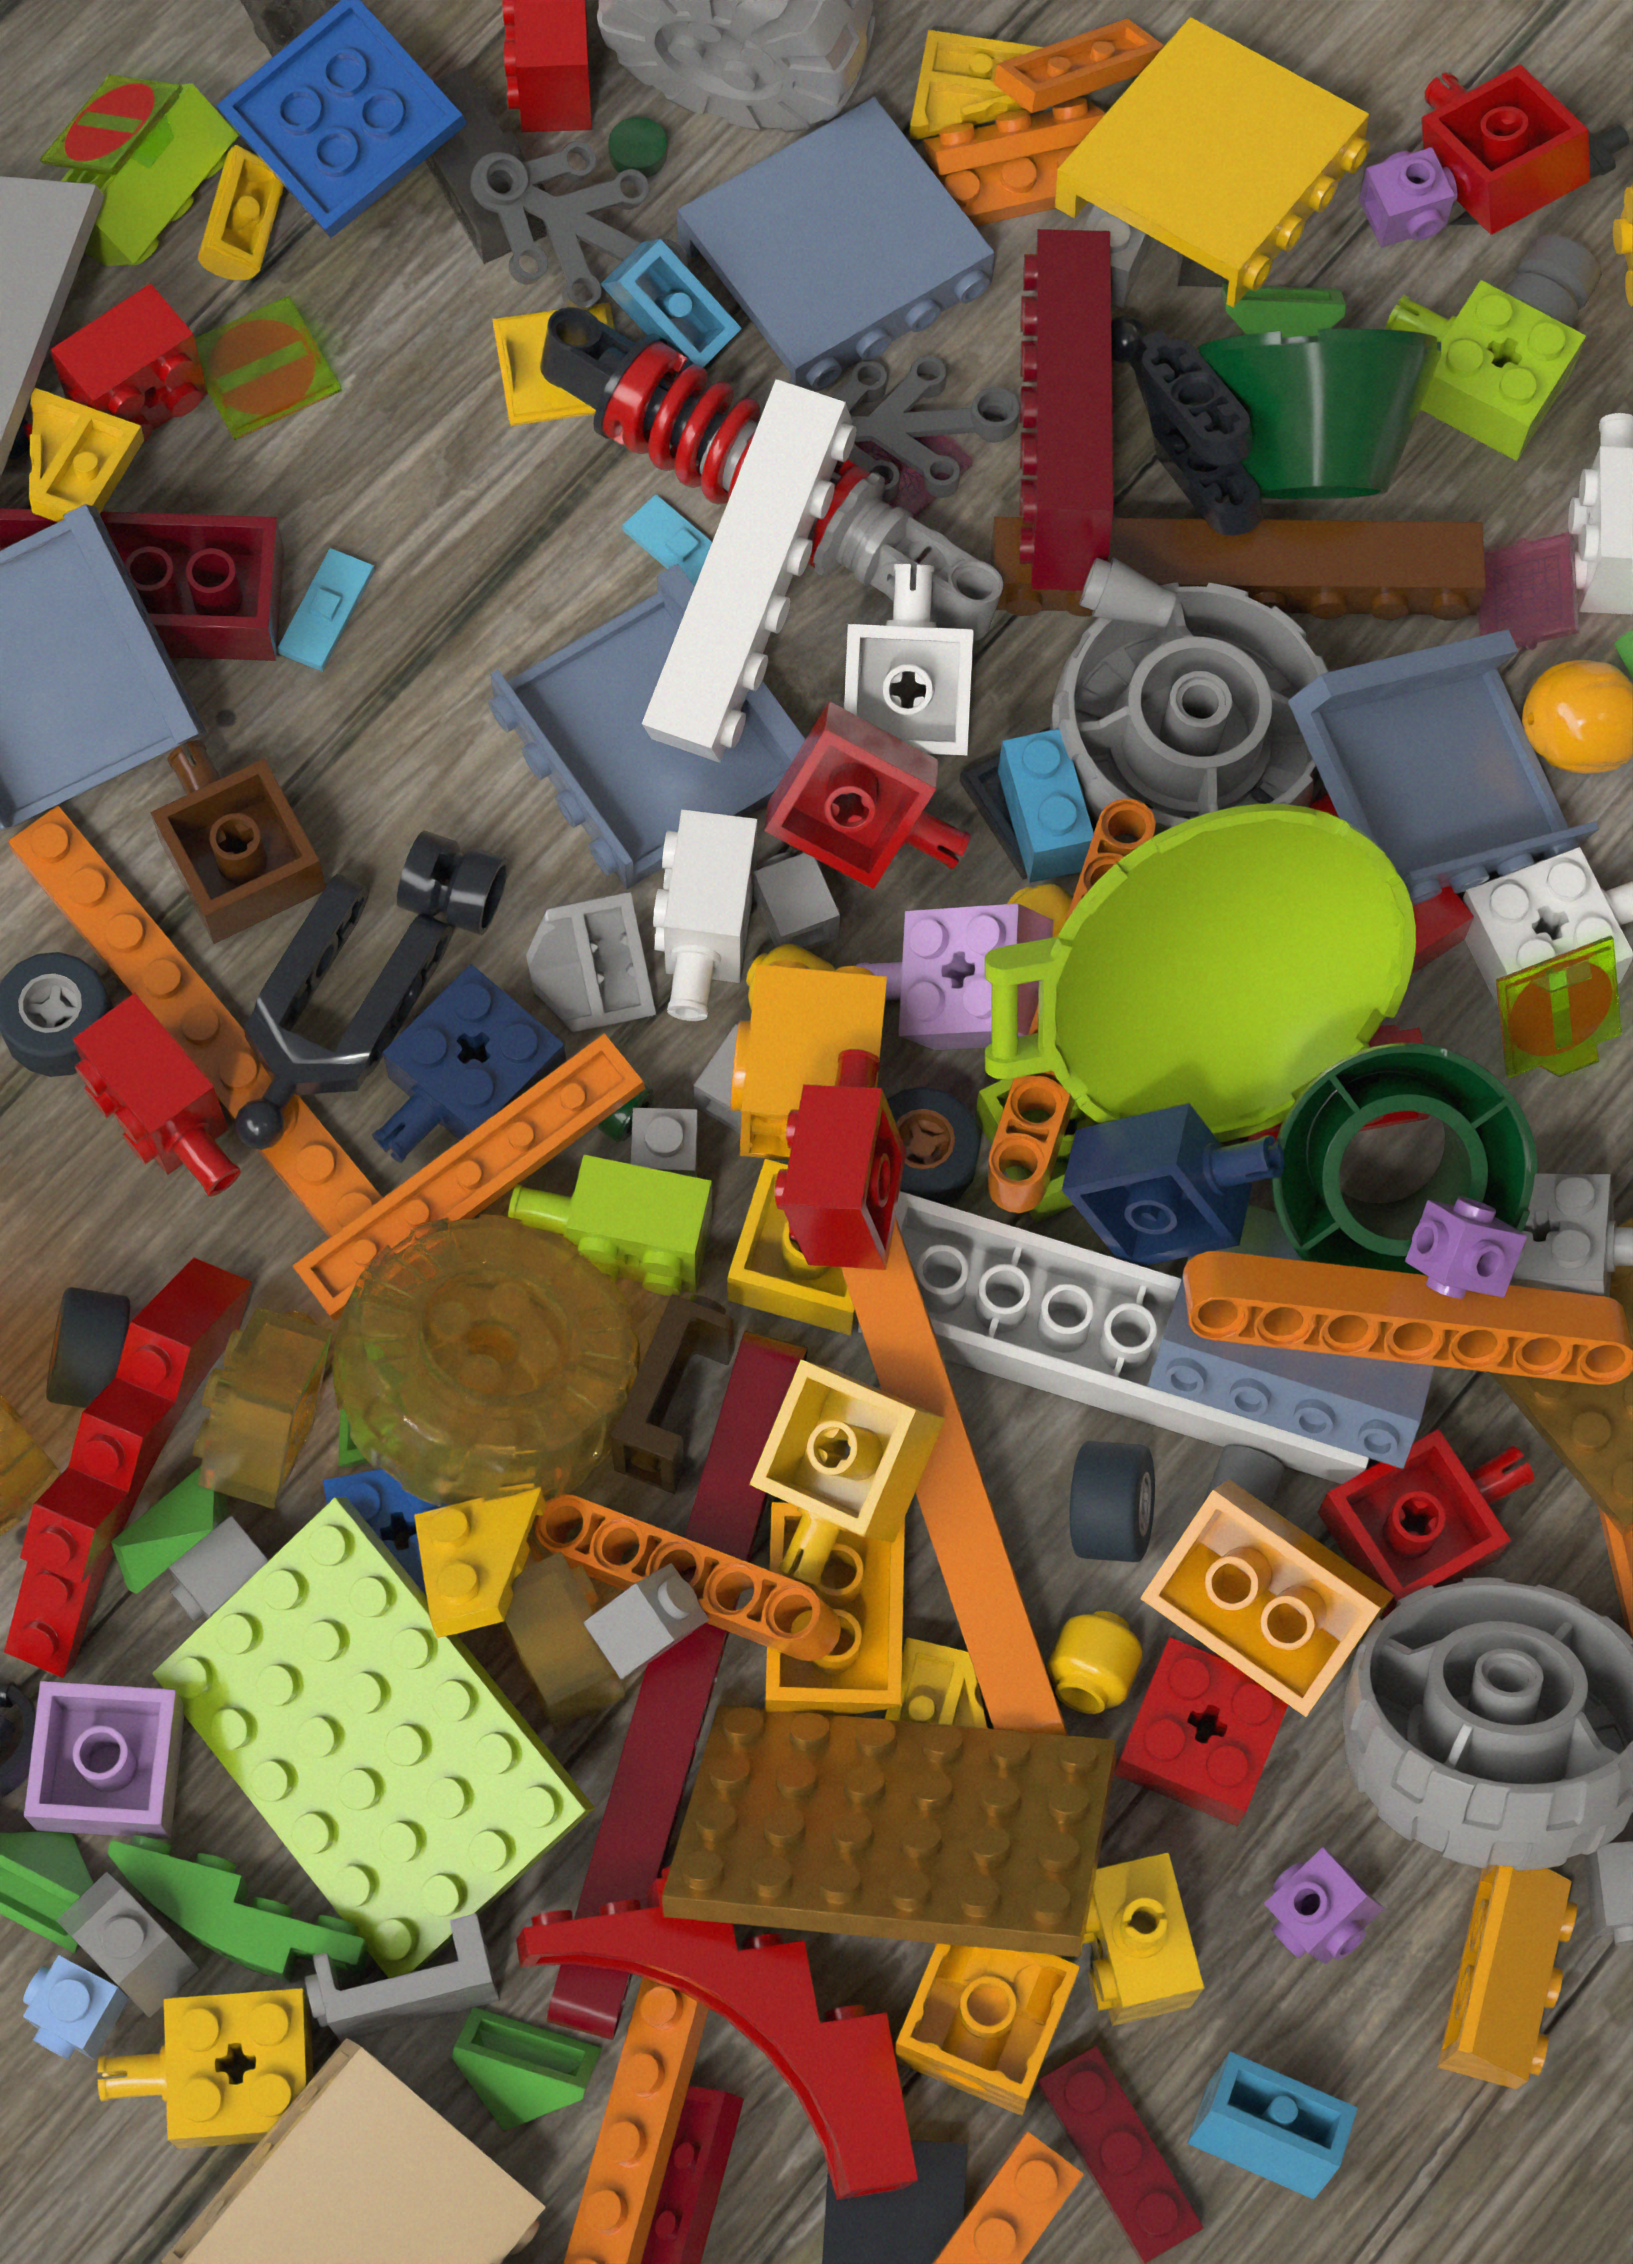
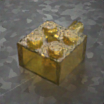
M257 1307L245 1331L236 1328L233 1330L224 1354L223 1366L225 1369L214 1368L212 1370L203 1394L202 1406L210 1408L211 1414L210 1419L205 1418L203 1420L193 1450L194 1456L203 1458L198 1486L272 1509L275 1508L314 1426L332 1335L331 1329L318 1326L315 1320L300 1311H289L282 1315Z
M529 1532L526 1541L530 1552L522 1572L513 1581L512 1591L514 1595L505 1619L498 1624L555 1734L626 1698L623 1679H620L583 1623L599 1611L596 1604L598 1596L586 1571L581 1564L570 1569L561 1551L544 1559L531 1532Z

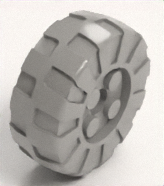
M599 0L597 13L598 25L607 47L617 53L619 63L641 83L649 86L653 85L662 91L666 99L698 114L707 112L727 118L728 123L757 131L760 130V127L782 128L784 132L811 129L815 123L821 120L828 122L842 110L853 93L861 75L875 23V17L871 16L873 0Z
M1178 582L1160 585L1177 593L1171 616L1165 628L1153 624L1098 617L1083 633L1080 643L1063 667L1052 704L1051 730L1060 728L1065 749L1075 767L1091 822L1093 821L1097 825L1103 809L1111 802L1123 798L1135 799L1154 807L1150 809L1156 820L1154 836L1184 821L1210 812L1237 806L1260 804L1250 794L1255 787H1260L1275 799L1269 804L1308 807L1314 803L1324 786V782L1288 700L1320 674L1329 671L1323 657L1315 656L1307 644L1306 632L1279 608L1274 606L1270 609L1249 598V592L1231 586L1208 583L1207 587H1179ZM1120 834L1113 837L1121 843H1133L1139 840L1131 834Z
M1463 1578L1462 1583L1438 1588L1430 1585L1398 1600L1395 1609L1383 1620L1377 1618L1367 1630L1353 1660L1344 1697L1343 1728L1345 1735V1760L1354 1784L1359 1793L1365 1791L1377 1807L1378 1816L1394 1831L1409 1842L1414 1838L1440 1851V1857L1460 1864L1482 1869L1490 1864L1512 1866L1517 1871L1539 1870L1565 1864L1567 1858L1580 1853L1589 1855L1624 1830L1630 1815L1633 1813L1632 1638L1608 1616L1601 1617L1581 1605V1601L1578 1598L1540 1584L1533 1587L1506 1582L1505 1578Z

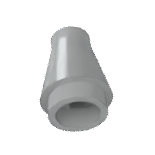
M1115 557L1110 562L1096 558L1087 577L1079 605L1093 610V617L1153 624L1165 628L1171 616L1177 593L1163 588Z

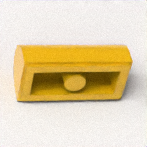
M234 145L227 153L198 253V260L206 270L217 276L241 281L251 279L260 272L284 185L256 154L238 145Z

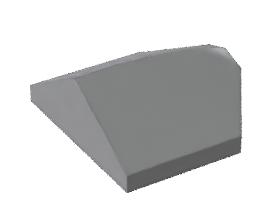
M630 891L546 908L527 951V962L534 992L572 1032L656 1015Z

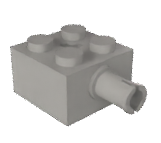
M1535 1174L1533 1192L1528 1208L1530 1214L1522 1230V1233L1527 1235L1509 1285L1610 1298L1611 1272L1616 1271V1266H1633V1227H1617L1614 1216L1611 1175Z

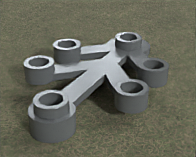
M573 141L568 143L560 152L523 163L513 155L504 152L490 153L481 158L471 173V191L482 207L499 214L513 252L509 261V271L512 277L521 284L530 285L539 281L548 268L546 253L542 248L534 244L524 213L525 210L545 222L566 280L562 289V298L565 305L589 311L600 299L601 285L598 279L590 274L578 239L622 262L641 242L588 214L613 206H618L624 210L637 208L649 192V184L646 177L637 170L627 169L620 172L614 180L554 197L535 187V185L561 176L572 182H579L587 178L596 165L595 152L587 143ZM569 153L581 155L585 160L586 168L583 170L572 168L568 163L567 155ZM500 176L504 178L508 183L509 191L498 193L493 190L490 185V177ZM622 181L632 182L638 189V197H626L620 189V183ZM661 239L687 267V257L683 249L672 240ZM524 255L534 258L538 265V271L535 273L525 272L520 266L519 258ZM581 283L587 286L591 293V299L589 301L577 299L573 294L572 288L574 284Z
M924 356L914 361L911 366L910 375L869 416L851 417L853 421L851 425L856 426L854 442L873 441L923 476V486L930 495L944 498L954 494L959 487L960 468L958 463L951 457L938 456L912 437L976 432L987 442H1002L1010 437L1018 427L1020 405L1017 397L1009 390L1001 387H989L976 394L971 408L909 412L923 397H936L944 391L946 386L945 364L936 357ZM875 361L858 363L851 372V379L832 398L846 402L850 414L861 402L871 403L880 400L885 395L887 389V372L885 368ZM925 373H930L937 376V378L931 381H926L921 379L919 376ZM865 378H873L878 382L874 385H864L860 381ZM990 418H998V419H1000V420H1002V421H1000V422H991V421H988L987 419H990ZM853 445L848 459L870 473L876 472L882 477L889 479L891 482L885 485L882 500L888 502L894 499L899 492L900 473L898 468L889 461L874 460L856 445ZM942 472L950 475L951 478L941 481L934 479L932 475Z

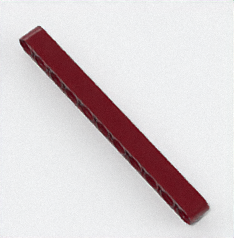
M748 1331L743 1333L684 1538L750 1563L769 1493L749 1484L801 1360L806 1361L808 1347ZM689 1567L680 1575L681 1578L689 1583L694 1577L697 1567ZM741 1593L734 1602L733 1611L737 1609ZM705 1622L662 1655L647 1664L574 1919L600 1916V1906L622 1900L637 1899L640 1900L641 1909L648 1908L645 1892L655 1879L661 1878V1870L664 1867L730 1632ZM575 1964L560 1965L548 2009L547 2022L613 2040L619 2026L633 1974Z

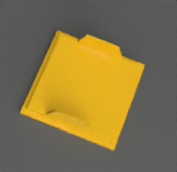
M610 302L595 304L588 311L599 321L615 330ZM557 310L492 319L510 426L595 414L596 410L564 389L549 383L540 371V361L548 320Z

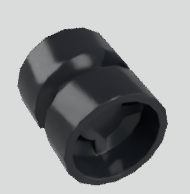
M424 830L414 841L403 867L397 891V906L416 914L423 913L431 917L436 916L440 912L445 913L446 921L449 925L482 936L490 926L498 909L507 879L508 860L505 857L475 847L466 854L460 852L457 841ZM446 879L450 880L449 886L444 885Z

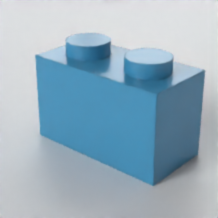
M661 239L642 242L600 284L646 335H659L667 341L670 347L688 358L681 373L694 364L704 367L742 329Z
M1060 728L1002 741L998 775L1029 883L1081 872L1094 833L1075 767L1065 749Z
M1229 2052L1205 2087L1187 2144L1314 2200L1340 2168L1358 2108L1233 2052Z

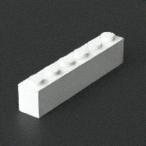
M777 379L775 380L642 721V726L651 739L719 763L722 760L726 747L733 749L737 745L746 720V714L740 712L749 689L756 691L759 688L766 672L768 656L764 655L763 651L770 633L778 634L781 631L789 612L790 598L785 597L793 574L801 576L808 564L812 551V541L807 538L815 517L823 519L829 510L834 494V483L829 481L837 460L845 462L854 445L856 426L851 425L853 421L846 402Z

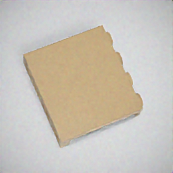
M346 2038L161 2262L163 2264H501L509 2253L511 2255L519 2253L532 2240L539 2227V2221L536 2219L546 2206L364 2048Z

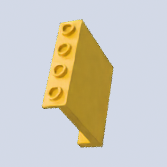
M1190 17L1057 169L1055 208L1073 218L1081 212L1088 202L1103 209L1228 279L1226 304L1234 308L1249 289L1255 292L1263 285L1271 271L1273 260L1281 250L1289 252L1293 249L1303 233L1306 220L1314 211L1321 213L1328 207L1335 195L1338 182L1346 172L1354 174L1361 167L1370 148V142L1365 140L1369 113Z

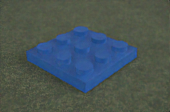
M341 0L216 105L222 116L330 239L467 125L463 114L361 0Z

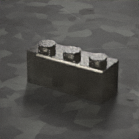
M462 68L433 82L463 114L467 125L424 161L483 264H486L512 252L499 214L482 207L473 196L470 186L471 173L481 158L494 152L508 153L519 159L522 163L525 161L521 147L512 131L509 130L503 133L495 120L498 118L497 108L486 86L476 87L466 68ZM500 176L490 177V185L493 190L498 193L509 191L508 183L504 178ZM542 183L535 185V187L546 192ZM524 210L533 241L535 242L546 237L547 229L544 220Z

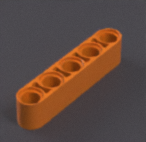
M562 1494L554 1496L546 1502L547 1506L543 1516H536L534 1523L535 1535L539 1542L563 1564L574 1571L626 1591L635 1583L670 1563L673 1564L679 1575L689 1567L696 1566L695 1575L688 1584L694 1590L698 1603L710 1619L706 1623L805 1661L822 1659L838 1643L841 1632L839 1618L834 1610L814 1590L803 1583L575 1495ZM583 1523L582 1531L578 1537L571 1542L565 1543L566 1535L570 1529L577 1524ZM639 1544V1550L634 1559L627 1564L620 1565L625 1551ZM754 1588L753 1597L748 1605L733 1611V1605L738 1595L747 1589ZM812 1610L813 1614L808 1626L800 1632L791 1634V1626L796 1617L803 1612Z

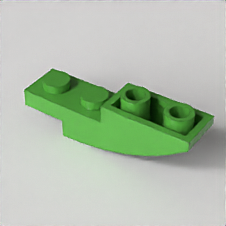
M133 1835L130 1845L111 1840L107 1854L136 1891L166 1920L188 1937L219 1956L253 1972L286 1983H290L297 1957L314 1962V1955L326 1952L336 1968L359 1975L363 1974L369 1953L367 1951L368 1944L365 1939L356 1936L358 1926L341 1919L323 1915L319 1916L316 1925L291 1918L293 1908L264 1898L254 1897L252 1906H245L244 1901L249 1886L242 1876L234 1874L237 1865L226 1859L198 1853L195 1863L169 1856L172 1849L170 1845L138 1835Z

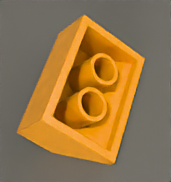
M1229 1479L1212 1490L1140 1599L1307 1717L1357 1651L1369 1627L1381 1616L1395 1595Z
M772 1502L770 1571L803 1583L814 1590L834 1610L840 1621L841 1632L834 1649L822 1659L814 1661L799 1660L767 1647L765 1711L848 1716L901 1707L905 1518L894 1543L863 1537L848 1529L847 1531L840 1530L820 1577L821 1582L819 1585H814L793 1577L794 1573L787 1574L779 1569L803 1514L798 1512V1507L791 1503ZM812 1610L803 1612L796 1617L791 1626V1634L800 1632L808 1626L812 1618Z
M1488 1864L1486 1868L1481 1870L1438 2060V2068L1516 2090L1528 2082L1530 2074L1540 2075L1549 2041L1548 2035L1539 2033L1544 2007L1554 2009L1563 1979V1969L1553 1967L1558 1942H1569L1577 1915V1903L1568 1901L1572 1881L1548 1868L1517 1871L1512 1866Z

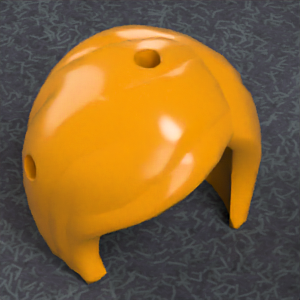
M1591 660L1566 661L1554 665L1543 672L1531 687L1525 700L1522 714L1523 729L1534 751L1543 756L1555 768L1571 773L1596 774L1608 772L1628 763L1633 757V684L1629 682L1628 677L1612 664Z

